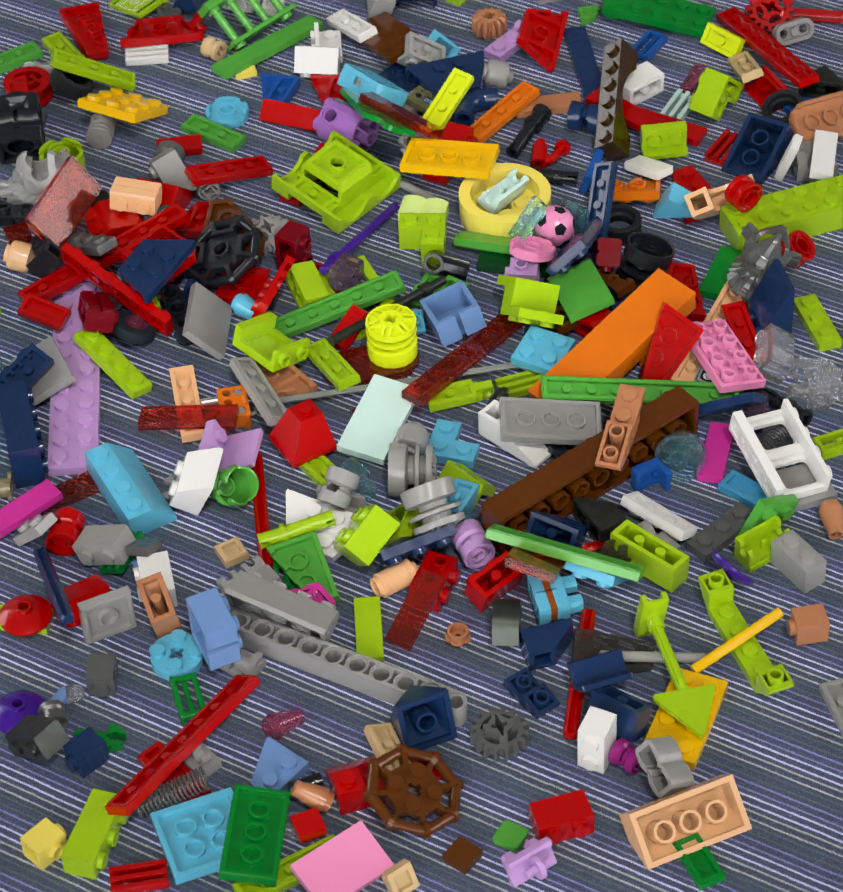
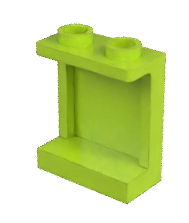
M270 311L236 323L232 344L273 373L307 360L311 340L306 337L294 342L275 329L277 315Z

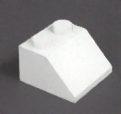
M217 447L187 452L183 461L178 460L174 470L177 479L172 481L168 494L172 496L169 506L197 516L199 515L213 490L223 453L222 448Z

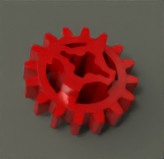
M749 0L751 5L747 9L748 13H751L749 18L763 30L768 29L769 34L772 33V29L776 25L793 20V17L790 15L794 14L795 8L791 7L793 0ZM780 1L784 4L786 11L780 7ZM775 8V11H771V13L767 12V10ZM756 10L762 14V20L758 17Z

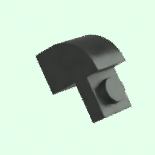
M494 598L492 646H519L520 619L522 615L521 599Z

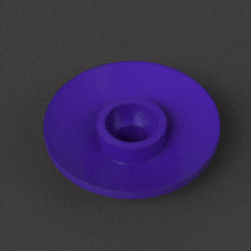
M711 550L715 563L720 569L724 570L730 581L735 580L750 586L754 584L716 551Z
M28 690L13 691L1 697L0 731L7 733L27 714L38 716V708L45 702L39 694Z

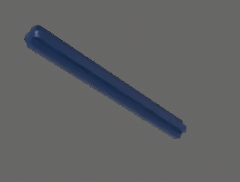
M45 547L35 549L33 551L35 561L60 623L64 626L68 623L72 624L75 618L48 551Z

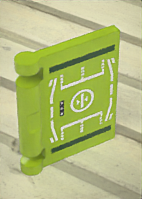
M112 0L108 3V6L142 19L163 3H168L169 0Z

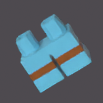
M558 569L527 574V593L538 625L550 623V621L571 618V614L581 612L584 609L581 594L567 596L569 593L577 592V582L573 575L561 577Z

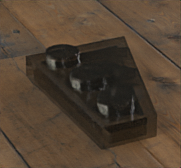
M576 627L573 632L571 661L599 654L600 650L610 651L617 648L622 651L654 652L655 643ZM625 662L626 670L633 673L650 672L654 664L652 662Z

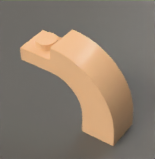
M749 174L748 176L754 181L752 174ZM729 183L713 189L703 187L684 195L693 219H705L719 215L720 206L730 204L725 200V191Z

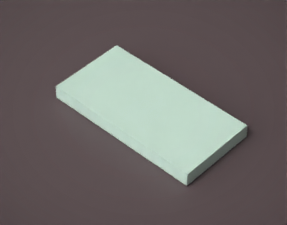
M374 374L337 444V451L384 466L388 458L389 444L394 443L399 427L406 423L420 395V388Z

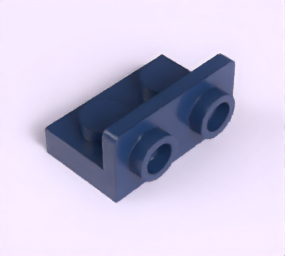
M31 343L27 348L19 352L17 359L10 366H6L1 371L0 383L25 379L26 389H30L55 364L54 360Z

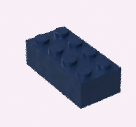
M25 379L0 384V413L16 489L42 483L45 481L44 473L49 472L46 457L41 458V455L45 454L43 440H37V438L42 437L39 422H33L37 421L38 417L35 405L30 406L31 403H34L32 388L26 389Z

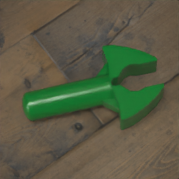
M110 723L107 731H94L107 743L108 753L124 749L123 741L113 740H127L126 733L119 726ZM76 728L74 736H77L85 729Z

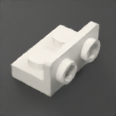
M314 22V30L310 31L311 46L340 47V63H343L340 30L319 32L318 22Z

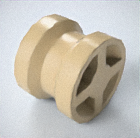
M207 36L202 42L200 51L202 56L211 57L212 60L218 62L225 57L227 44L221 40L217 41L212 36Z

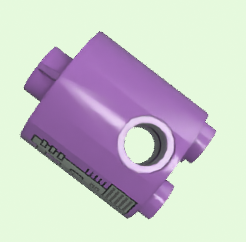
M328 97L319 116L313 121V129L316 130L318 137L324 141L329 139L330 133L334 130L367 152L377 139L379 123L363 118L350 103L339 98L333 99Z

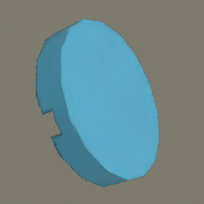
M235 96L219 97L211 105L209 103L205 109L206 119L229 129L243 125L250 115L248 104L245 101H240V98Z

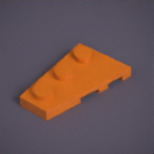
M636 177L625 184L622 181L616 180L613 201L630 203L642 200L645 203H651L655 200H660L661 179L658 181L654 179L643 180L642 177Z

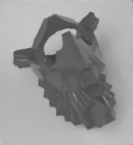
M749 222L746 226L742 227L741 234L746 239L743 246L744 250L742 255L736 257L737 261L731 263L732 267L728 269L730 272L726 274L728 276V285L735 296L740 295L742 300L748 301L774 259H779L784 269L787 265L796 267V265L801 264L802 254L790 250L788 230L784 225L758 230ZM764 234L774 235L769 239L765 238L761 242H758L759 238ZM781 240L784 242L785 251L783 255H781Z

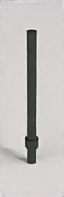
M442 275L431 282L426 281L418 285L416 290L390 304L407 306L421 297L426 298L432 295L434 290L447 284V280ZM366 317L328 337L330 345L333 346L365 329Z

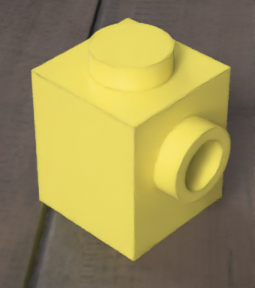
M45 817L20 837L24 856L43 871L55 860L61 858V853L67 843V833L60 824H54Z

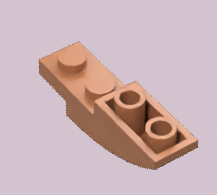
M620 383L610 420H607L595 466L621 471L630 452L640 422V411L646 394L645 388Z

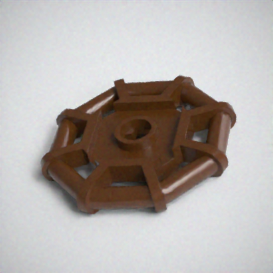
M398 743L396 748L378 758H371L367 763L369 770L366 789L362 796L364 801L369 802L385 823L386 829L389 831L395 829L419 835L422 839H429L438 830L451 823L458 822L460 819L461 791L464 788V783L456 777L441 758V753H432L408 747L405 743ZM408 758L426 762L429 764L427 765V767H425L422 763L414 762L411 764L409 763ZM399 760L400 766L390 771L385 768L390 763ZM434 767L447 783H440L432 773ZM379 777L385 780V790L377 789ZM409 787L415 788L419 796H416L414 793L409 794ZM450 793L449 804L446 807L441 804V798L443 794ZM385 800V802L388 804V806H389V807L392 809V811L394 812L393 815L391 814V812L388 810V808L385 806V804H384L382 801ZM434 813L440 816L431 822L426 821V818ZM411 816L413 817L412 820L417 821V823L402 820L399 817Z

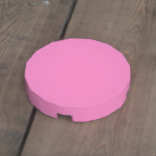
M529 235L526 236V239H521V236H516L509 242L508 250L510 254L524 261L548 262L553 260L556 254V246H552L553 243L542 237Z

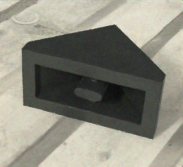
M824 65L814 70L819 74V82L802 89L798 88V94L802 97L817 98L843 91V80Z

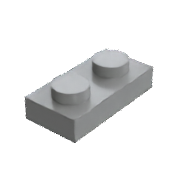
M52 512L44 516L38 514L33 519L23 522L17 528L19 533L12 539L18 546H21L43 535L58 519Z

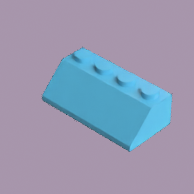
M107 442L84 452L88 474L121 524H127L129 529L134 531L135 534L137 531H142L145 534L177 520L176 514L132 449Z

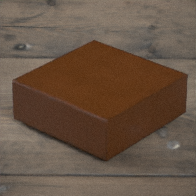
M459 836L444 852L442 861L466 875L483 856V850Z

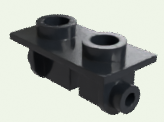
M0 203V227H15V220H18L19 227L35 228L40 217H36L40 210V205Z

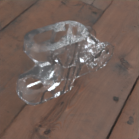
M799 357L791 360L788 369L790 378L793 381L802 383L790 384L785 393L786 399H794L797 401V405L802 408L819 410L830 408L833 402L843 403V369H838L836 364L828 359Z

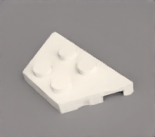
M287 489L286 525L329 511L330 509L332 510L336 525L318 530L316 533L325 558L333 562L343 554L333 547L337 542L335 537L343 527L346 529L353 521L350 519L353 513Z

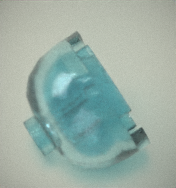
M678 430L668 434L657 445L655 451V458L658 457L664 465L670 468L672 472L671 480L678 483H687L695 479L704 470L708 460L707 448L703 440L690 431Z

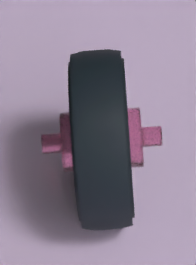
M130 310L119 312L118 324L113 326V331L117 337L135 345L150 343L157 329L144 321L139 314H134Z

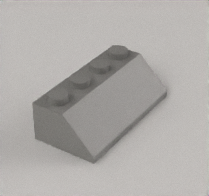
M240 570L226 588L225 595L229 605L329 642L340 618L339 611L336 610L337 607L327 601H322L320 604L311 600V595L297 590L296 593L287 590L288 586L277 580H273L272 583L262 579L263 575L253 570H248V572Z

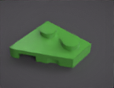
M794 494L759 499L737 536L776 515L781 519L782 524L793 516L794 509L800 500Z

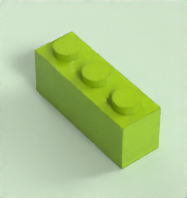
M628 519L610 533L609 556L644 566L643 576L672 593L688 579L690 556Z
M92 789L61 853L64 873L97 880L100 871L106 868L109 859L108 854L111 848L117 845L122 824L125 825L129 818V816L108 814L105 806L116 793Z

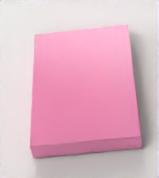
M359 821L291 864L290 870L306 892H359L381 878V873L392 867L394 863L364 823Z

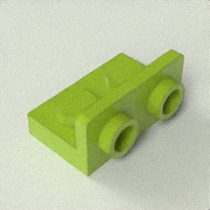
M686 121L641 125L640 148L643 156L654 160L688 156Z

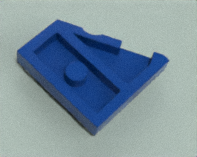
M261 73L263 99L289 103L301 85L300 77Z

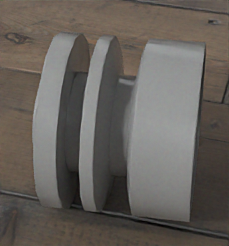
M406 443L389 444L388 494L390 497H400L401 493L408 490L409 485L417 487L437 479V457L434 452V444L426 445V455H421V444H416L414 455H409Z
M451 476L427 482L400 494L405 511L418 510L419 514L409 520L410 524L422 521L423 526L413 530L415 537L451 524L455 526L461 520L466 519L464 512L456 514L451 512V510L462 506L461 502L448 503L447 498L457 492Z

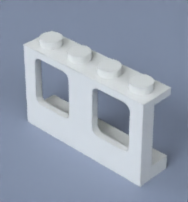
M788 398L783 399L781 409L747 418L742 410L732 413L729 430L767 498L794 494L799 499L828 490L832 479V470L829 465L825 464L819 447L814 445L808 428L802 424L797 409L791 405ZM783 424L794 443L770 450L764 449L754 430ZM800 462L806 463L816 482L792 489L786 488L775 469Z

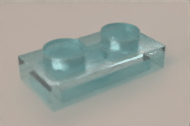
M533 195L508 234L511 238L521 236V239H526V236L532 235L533 228L538 221L543 219L547 206L540 198Z

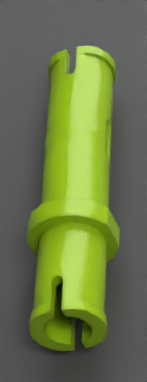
M330 509L329 511L284 525V523L278 524V528L258 533L257 537L263 550L266 547L333 525L335 526L336 522Z

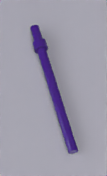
M393 202L339 251H334L329 255L327 261L319 268V271L326 275L333 268L340 266L349 253L399 210V204Z

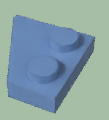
M268 736L264 742L250 786L287 791L289 789L288 781L300 779L309 770V762Z

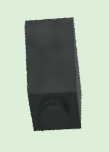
M582 497L573 499V517L576 521L589 526L587 533L594 541L599 540L600 543L606 542L607 546L610 545V533L628 519L626 513L620 511L612 502Z

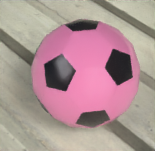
M547 206L535 218V234L537 237L549 240L553 243L552 246H562L574 234L575 219L571 212L562 206Z

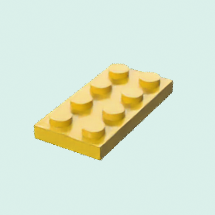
M411 137L399 164L400 172L454 176L457 178L489 179L500 153L499 144Z
M680 668L689 688L710 684L716 686L705 736L703 739H700L659 706L645 740L671 736L681 750L682 761L691 770H695L728 690L729 681ZM672 679L665 692L676 691Z

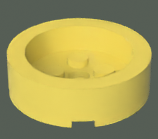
M496 163L489 179L465 178L459 188L461 223L469 232L508 238L521 236V239H526V236L529 235L536 236L534 230L535 218L543 208L551 206V187L548 180L537 170L516 163ZM515 168L517 169L516 177L518 180L524 175L529 178L523 194L504 207V210H500L496 214L489 213L477 202V198L481 196L482 192L486 189H491L507 177L510 171Z

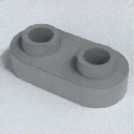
M803 17L786 21L774 27L772 37L785 46L807 40L814 33V23L810 19ZM800 25L803 26V29H802L801 32L799 31ZM783 30L784 35L780 37V32Z

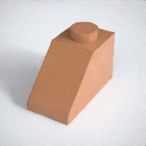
M161 571L137 580V587L157 638L160 639L175 629L183 630Z

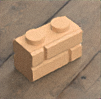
M116 176L109 194L110 209L153 216L157 214L162 202V184Z

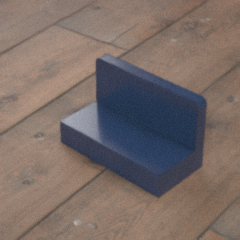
M619 648L567 663L573 689L580 692H586L634 678L633 672L626 670L622 650Z

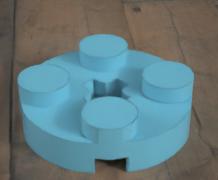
M175 629L170 634L161 637L149 649L152 669L163 679L169 680L170 677L197 673L203 665L204 657L193 635L186 634L182 629ZM175 654H182V658H172V656Z

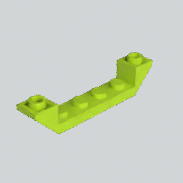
M723 569L698 576L708 616L725 643L749 627L733 602L734 586ZM755 636L731 651L732 656L755 693L771 695L794 687V682L782 664L772 665Z

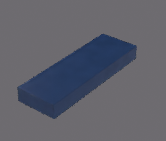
M748 392L699 404L698 419L765 404V397L761 393Z

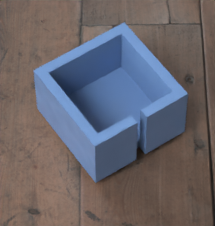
M463 280L419 300L425 318L443 348L462 339L464 334L469 336L487 327L479 304Z
M215 587L187 597L186 604L191 633L210 670L212 671L241 660L240 648H243V643L237 632L241 628L235 614L231 615L229 612L231 609L226 596L221 597Z

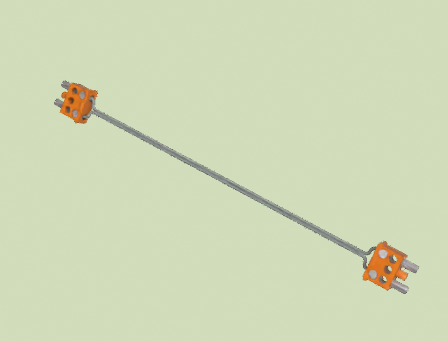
M646 356L638 362L640 368H643ZM510 362L404 378L396 381L413 384L518 368V366L512 365ZM242 384L216 389V397L201 399L202 407L212 406L209 407L210 417H204L205 425L207 421L216 419L218 424L222 423L224 430L244 427L250 429L252 427L251 416L257 413V408L255 406L254 411L250 412L248 401L250 397ZM369 384L352 386L341 392L337 389L279 397L282 403L361 392L366 391Z

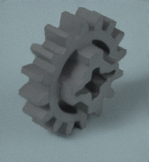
M491 706L489 713L481 710L480 718L473 717V725L469 726L470 744L475 745L476 753L483 751V758L485 759L493 755L494 761H498L499 756H503L508 761L509 754L518 757L519 749L526 750L527 742L530 741L529 722L524 721L523 714L516 716V709L514 708L507 712L505 711V706H501L500 711H496Z

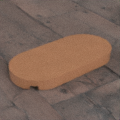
M843 91L806 100L795 106L789 115V124L794 134L803 136L802 141H814L815 130L838 133V139L843 138Z

